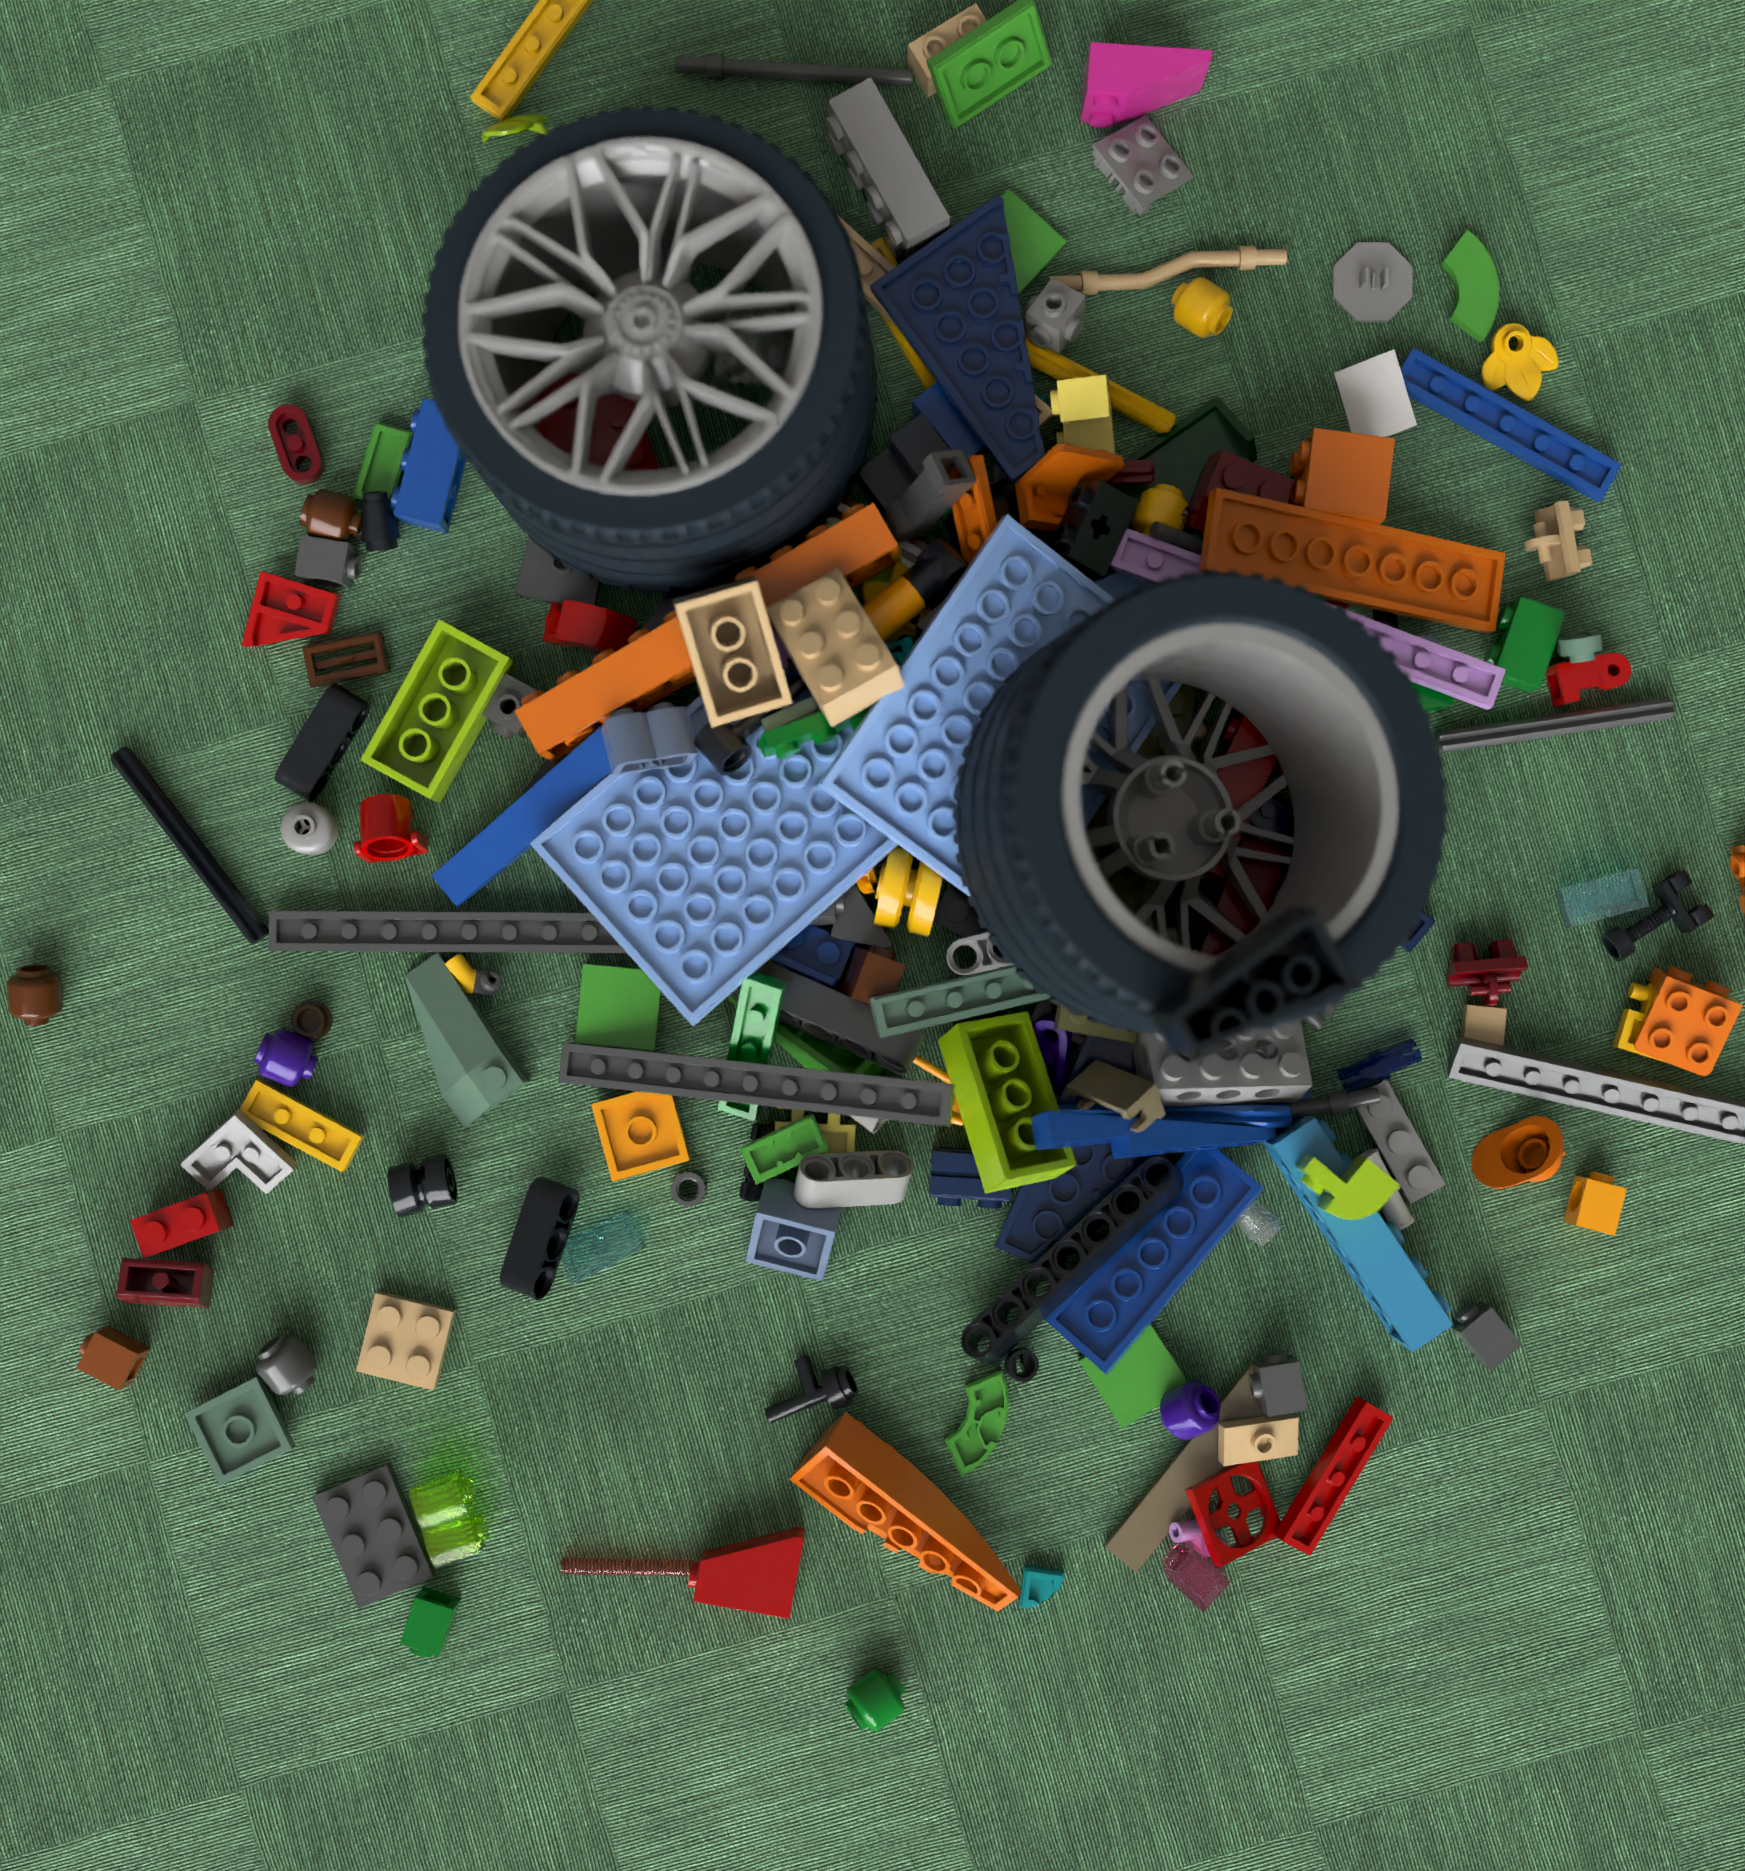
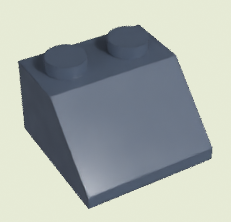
M774 1177L765 1180L745 1262L823 1281L842 1207L806 1208L801 1206L793 1196L795 1183Z

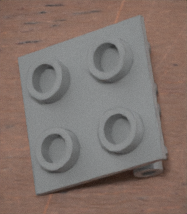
M1146 115L1092 145L1094 149L1092 155L1095 158L1094 165L1099 167L1107 179L1109 178L1108 183L1110 185L1119 181L1120 184L1115 189V192L1119 195L1126 191L1122 196L1123 200L1130 207L1129 210L1132 213L1137 212L1140 217L1152 208V202L1194 178Z

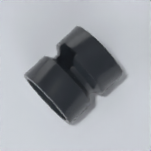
M446 1154L422 1159L420 1166H416L414 1162H408L388 1168L389 1193L394 1210L399 1217L422 1213L426 1205L435 1210L457 1204L458 1190L456 1178L450 1159Z

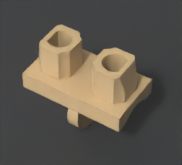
M1558 501L1550 507L1534 512L1536 524H1533L1535 538L1525 541L1524 546L1525 551H1538L1539 562L1544 566L1546 582L1557 581L1581 572L1582 568L1592 564L1590 549L1586 545L1577 546L1574 534L1584 528L1585 518L1583 509L1570 508L1569 501Z

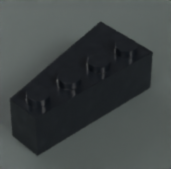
M1289 907L1147 1012L1171 1050L1195 1055L1246 1034L1249 1029L1264 1023H1273L1285 1018V1015L1305 1006H1314L1326 1001V998L1341 991H1350L1360 987L1315 909Z

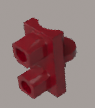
M1512 939L1491 942L1488 946L1490 959L1478 960L1474 943L1455 944L1451 950V967L1445 975L1447 987L1468 985L1469 996L1482 995L1486 1006L1497 1005L1499 994L1510 993V982L1519 981L1521 971L1528 968L1526 956H1518Z

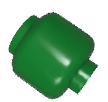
M874 1668L847 1688L846 1695L848 1700L844 1703V1706L862 1731L868 1728L871 1731L877 1732L903 1713L904 1703L900 1696L906 1691L893 1672L885 1675L881 1670Z

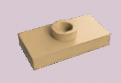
M1287 1413L1271 1417L1262 1416L1218 1423V1461L1223 1466L1298 1455L1299 1417L1294 1413Z

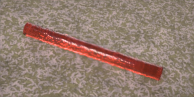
M562 1558L561 1574L689 1577L692 1562L700 1563L701 1560Z

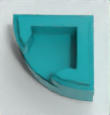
M1024 1564L1020 1588L1021 1593L1018 1601L1019 1608L1036 1607L1049 1599L1062 1585L1065 1575L1064 1570Z

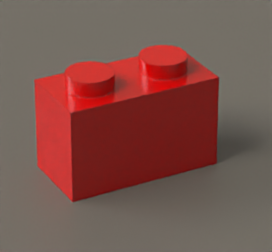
M221 1188L130 1220L143 1259L234 1226Z

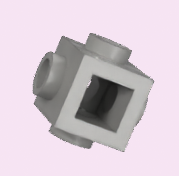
M1051 278L1040 295H1034L1025 307L1023 316L1026 318V337L1030 338L1035 345L1041 348H1049L1060 354L1068 341L1073 343L1078 338L1083 328L1086 296Z

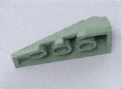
M437 952L407 973L405 977L441 1095L464 1128H466L531 1082V1080L469 993L462 989L446 967L444 958Z

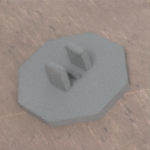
M1357 242L1332 267V299L1355 322H1389L1413 297V266L1389 242Z

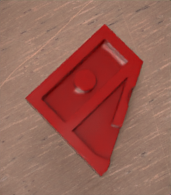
M260 571L242 646L255 647L331 633L341 594L266 571Z

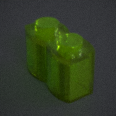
M458 1469L415 1483L409 1490L415 1515L422 1528L427 1552L434 1568L481 1553L485 1546V1540L489 1538V1532L484 1517L482 1515L477 1516L472 1501L476 1500V1491L470 1477L465 1478L462 1470Z

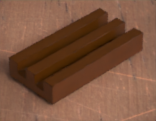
M378 631L302 647L310 686L316 688L391 672L390 665L387 663L386 657L388 655L386 648H384L383 633ZM373 643L375 646V650L314 662L313 656ZM374 659L378 661V664L317 676L316 672Z

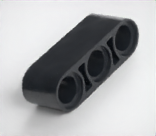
M337 683L331 684L318 701L279 765L275 774V782L308 802L315 800L325 787L368 716L371 707L370 703Z
M543 1176L537 1177L532 1182L527 1191L501 1269L500 1283L502 1286L537 1301L543 1299L548 1294L580 1201L578 1190Z

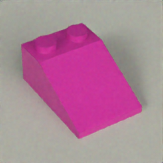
M1091 42L1083 74L1080 122L1089 123L1095 128H1109L1112 125L1123 124L1200 92L1212 60V50Z

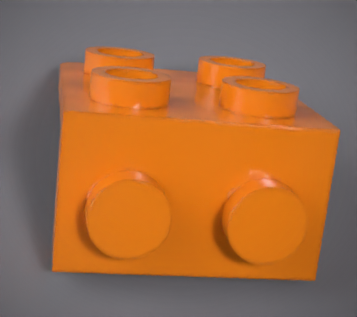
M1071 443L1055 445L1015 483L1020 524L1024 528L1053 532L1061 522L1069 504V495L1078 484L1080 478L1108 482L1124 467L1123 456L1109 453L1106 450L1077 447Z
M1670 965L1668 970L1665 971L1654 966L1648 981L1658 990L1639 1028L1633 1045L1641 1053L1695 1074L1707 1076L1712 1072L1743 1005L1729 995L1731 989L1722 984L1707 980L1704 986L1691 981L1693 974Z

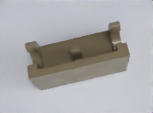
M1098 1060L1091 1063L1066 1086L1069 1095L1084 1097L1077 1104V1107L1087 1110L1095 1103L1120 1112L1122 1117L1128 1120L1136 1115H1140V1118L1130 1127L1132 1131L1138 1133L1144 1131L1157 1118L1161 1119L1166 1115L1156 1083Z

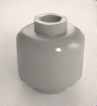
M302 802L295 804L286 811L281 821L280 830L282 838L289 848L301 854L315 856L323 854L333 847L338 839L339 826L336 817L329 809L316 803Z

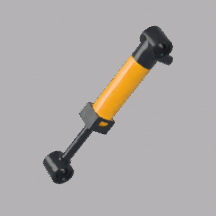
M939 538L929 543L919 554L916 564L862 607L883 642L928 606L934 609L942 601L941 595H949L969 566V563L945 538ZM787 658L786 660L794 676V679L787 683L792 701L805 690L813 696L791 658ZM785 706L746 717L736 726L728 722L711 727L709 722L697 734L694 741L695 746L722 776L732 774L746 763L752 753V747L745 739L762 726L761 719L779 712Z

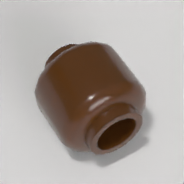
M320 489L314 496L308 495L306 497L301 512L300 524L306 527L308 536L348 543L351 536L358 537L361 532L362 514L358 513L357 502L352 496L328 489Z
M40 964L21 966L16 969V974L11 975L7 980L8 1011L13 1017L24 1019L25 1025L40 1026L48 1024L49 1018L59 1014L63 1009L62 979L57 973L52 972L49 966Z

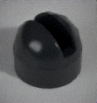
M1015 1348L1005 1357L1004 1365L1006 1372L1017 1381H1029L1038 1372V1358L1032 1351L1026 1348ZM1019 1354L1021 1373H1017L1016 1356Z

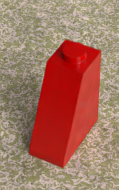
M795 1527L704 1550L700 1563L692 1562L688 1587L695 1588L693 1602L789 1619L805 1528Z

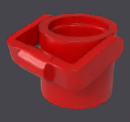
M377 794L367 797L361 802L359 806L360 841L354 842V851L358 857L366 862L376 863L399 860L429 852L427 837L418 830L413 831L412 804L406 797L396 794Z

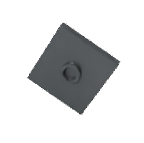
M528 536L515 594L520 597L547 603H563L564 600H571L596 606L601 587L599 579L596 577L593 580L588 579L582 573L565 567L560 558L555 560L549 556L545 550L537 546Z

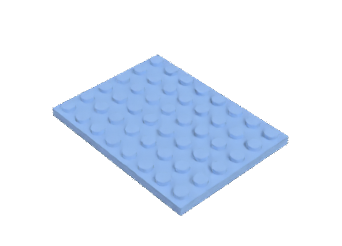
M1008 514L1003 516L898 667L905 687L881 697L871 706L818 783V786L970 897L968 887H963L961 878L964 877L961 864H957L956 854L959 853L958 844H954L953 834L956 833L953 810L957 808V800L953 798L954 790L958 788V768L964 764L965 758L962 754L964 748L969 744L973 726L982 720L979 715L992 699L994 692L1002 685H1005L1004 680L1021 663L1049 642L1116 599ZM1142 680L1127 682V746L1136 753L1156 724ZM1159 680L1169 704L1182 683ZM1111 700L1094 727V731L1108 743L1110 742ZM1088 743L1085 754L1099 768L1119 772ZM1080 785V806L1083 828L1085 830L1106 799V796L1088 786Z
M790 668L784 671L786 682L789 683L794 679ZM805 690L792 701V704L785 706L783 709L812 696ZM701 695L686 708L694 741L699 731L709 723ZM744 718L729 723L736 726ZM762 725L745 739L752 747L749 759L740 769L724 776L712 766L697 747V754L692 763L665 769H650L625 775H612L610 773L535 838L530 845L694 1027L738 988L747 977L756 972L898 846L896 842L818 786V783L854 733L852 727L837 731L838 737L829 742L815 745L814 740L799 745L801 750L797 753L777 759L776 754L766 758L763 757L758 745L764 733Z

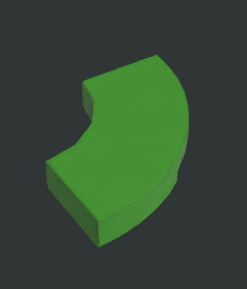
M1467 229L1442 262L1441 267L1451 276L1456 290L1455 308L1449 321L1481 343L1489 333L1498 311L1499 280L1490 254L1480 240Z
M1001 1368L965 1384L968 1397L966 1414L959 1426L944 1437L961 1476L971 1472L988 1458L998 1444L1008 1416L1009 1398L1006 1380Z

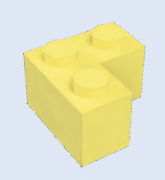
M1105 374L1057 380V390H1050L1052 414L1055 416L1060 415L1064 430L1057 432V444L1071 443L1077 447L1106 450L1109 453L1116 454L1109 376Z

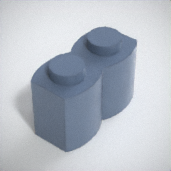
M673 703L654 705L650 708V712L634 713V709L631 708L616 710L610 714L609 718L605 719L601 728L612 775H625L650 769L678 767L692 763L697 754L686 707H674Z

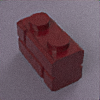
M122 1258L117 1299L127 1304L189 1306L191 1308L209 1309L214 1268L206 1263Z

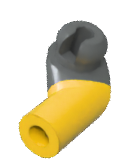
M461 952L444 963L466 993L489 996L500 990L502 978L497 971L473 969Z

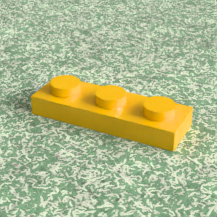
M261 1079L255 1080L240 1108L259 1128L341 1172L347 1170L365 1137L363 1134Z

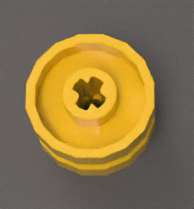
M898 845L889 852L887 863H882L875 895L878 905L873 925L894 929L899 923L902 906L910 907L906 923L908 932L929 937L943 877L921 861L919 862L918 869L911 868L913 855Z

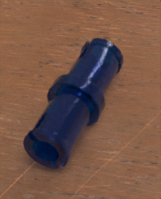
M1410 1038L1382 1052L1378 1049L1369 1052L1368 1058L1337 1069L1339 1081L1346 1080L1342 1087L1347 1093L1352 1092L1354 1089L1377 1079L1381 1082L1388 1080L1391 1077V1073L1415 1063H1420L1422 1061L1420 1050L1413 1051L1412 1049L1417 1044Z

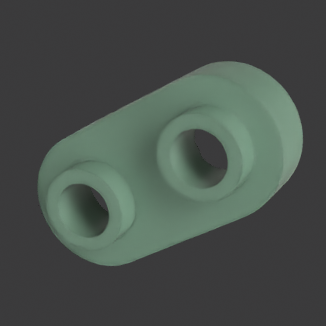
M1597 630L1558 636L1556 642L1558 654L1563 657L1567 656V660H1570V663L1594 660L1595 652L1603 650L1601 633Z

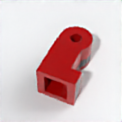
M1606 653L1596 655L1595 659L1579 663H1570L1568 661L1547 668L1545 675L1553 708L1569 705L1581 700L1579 691L1593 689L1598 692H1607L1625 684L1631 674V665L1628 659L1619 653Z

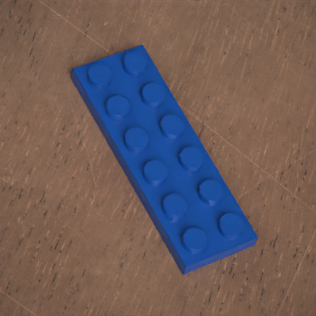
M1217 1149L1185 1152L1175 1164L1184 1179L1183 1189L1180 1194L1044 1319L1107 1375L1264 1190L1263 1186ZM1170 1173L1163 1178L1158 1186L1164 1185L1169 1180Z

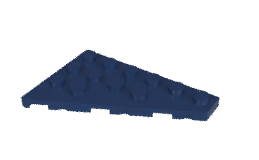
M997 194L872 283L870 290L1012 484L1025 475L1045 455L1032 384V372L1025 341V330L1018 298L1009 232L1007 231L1004 213V201Z
M1086 1035L1057 1103H1078L1081 1099H1084V1097L1079 1095L1076 1097L1069 1095L1066 1086L1095 1060L1137 1076L1132 1044ZM1111 1143L1071 1147L1077 1163L1076 1166L1055 1179L1019 1187L994 1246L1025 1261L1034 1262L1052 1244L1066 1235L1069 1230L1080 1222L1145 1160L1164 1154L1113 1159Z

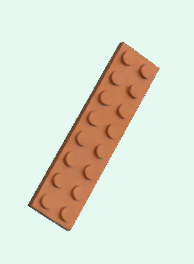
M1215 488L1209 494L1199 572L1205 573L1211 570H1218L1219 574L1222 575L1232 570L1239 571L1240 574L1248 576L1252 573L1263 574L1264 579L1280 578L1288 586H1303L1307 588V593L1311 595L1318 593L1328 600L1477 632L1491 633L1496 631L1506 553Z

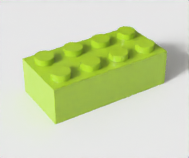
M438 619L360 761L425 797L441 803L487 721V718L482 716L488 703L504 674L512 676L517 664L506 655Z
M1028 1011L959 1023L938 1040L951 1084H955L954 1094L985 1194L1055 1179L1077 1165L1071 1147L1035 1149L1031 1117L1045 1111L1060 1112Z

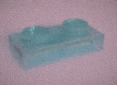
M1638 867L1556 889L1567 928L1649 906Z

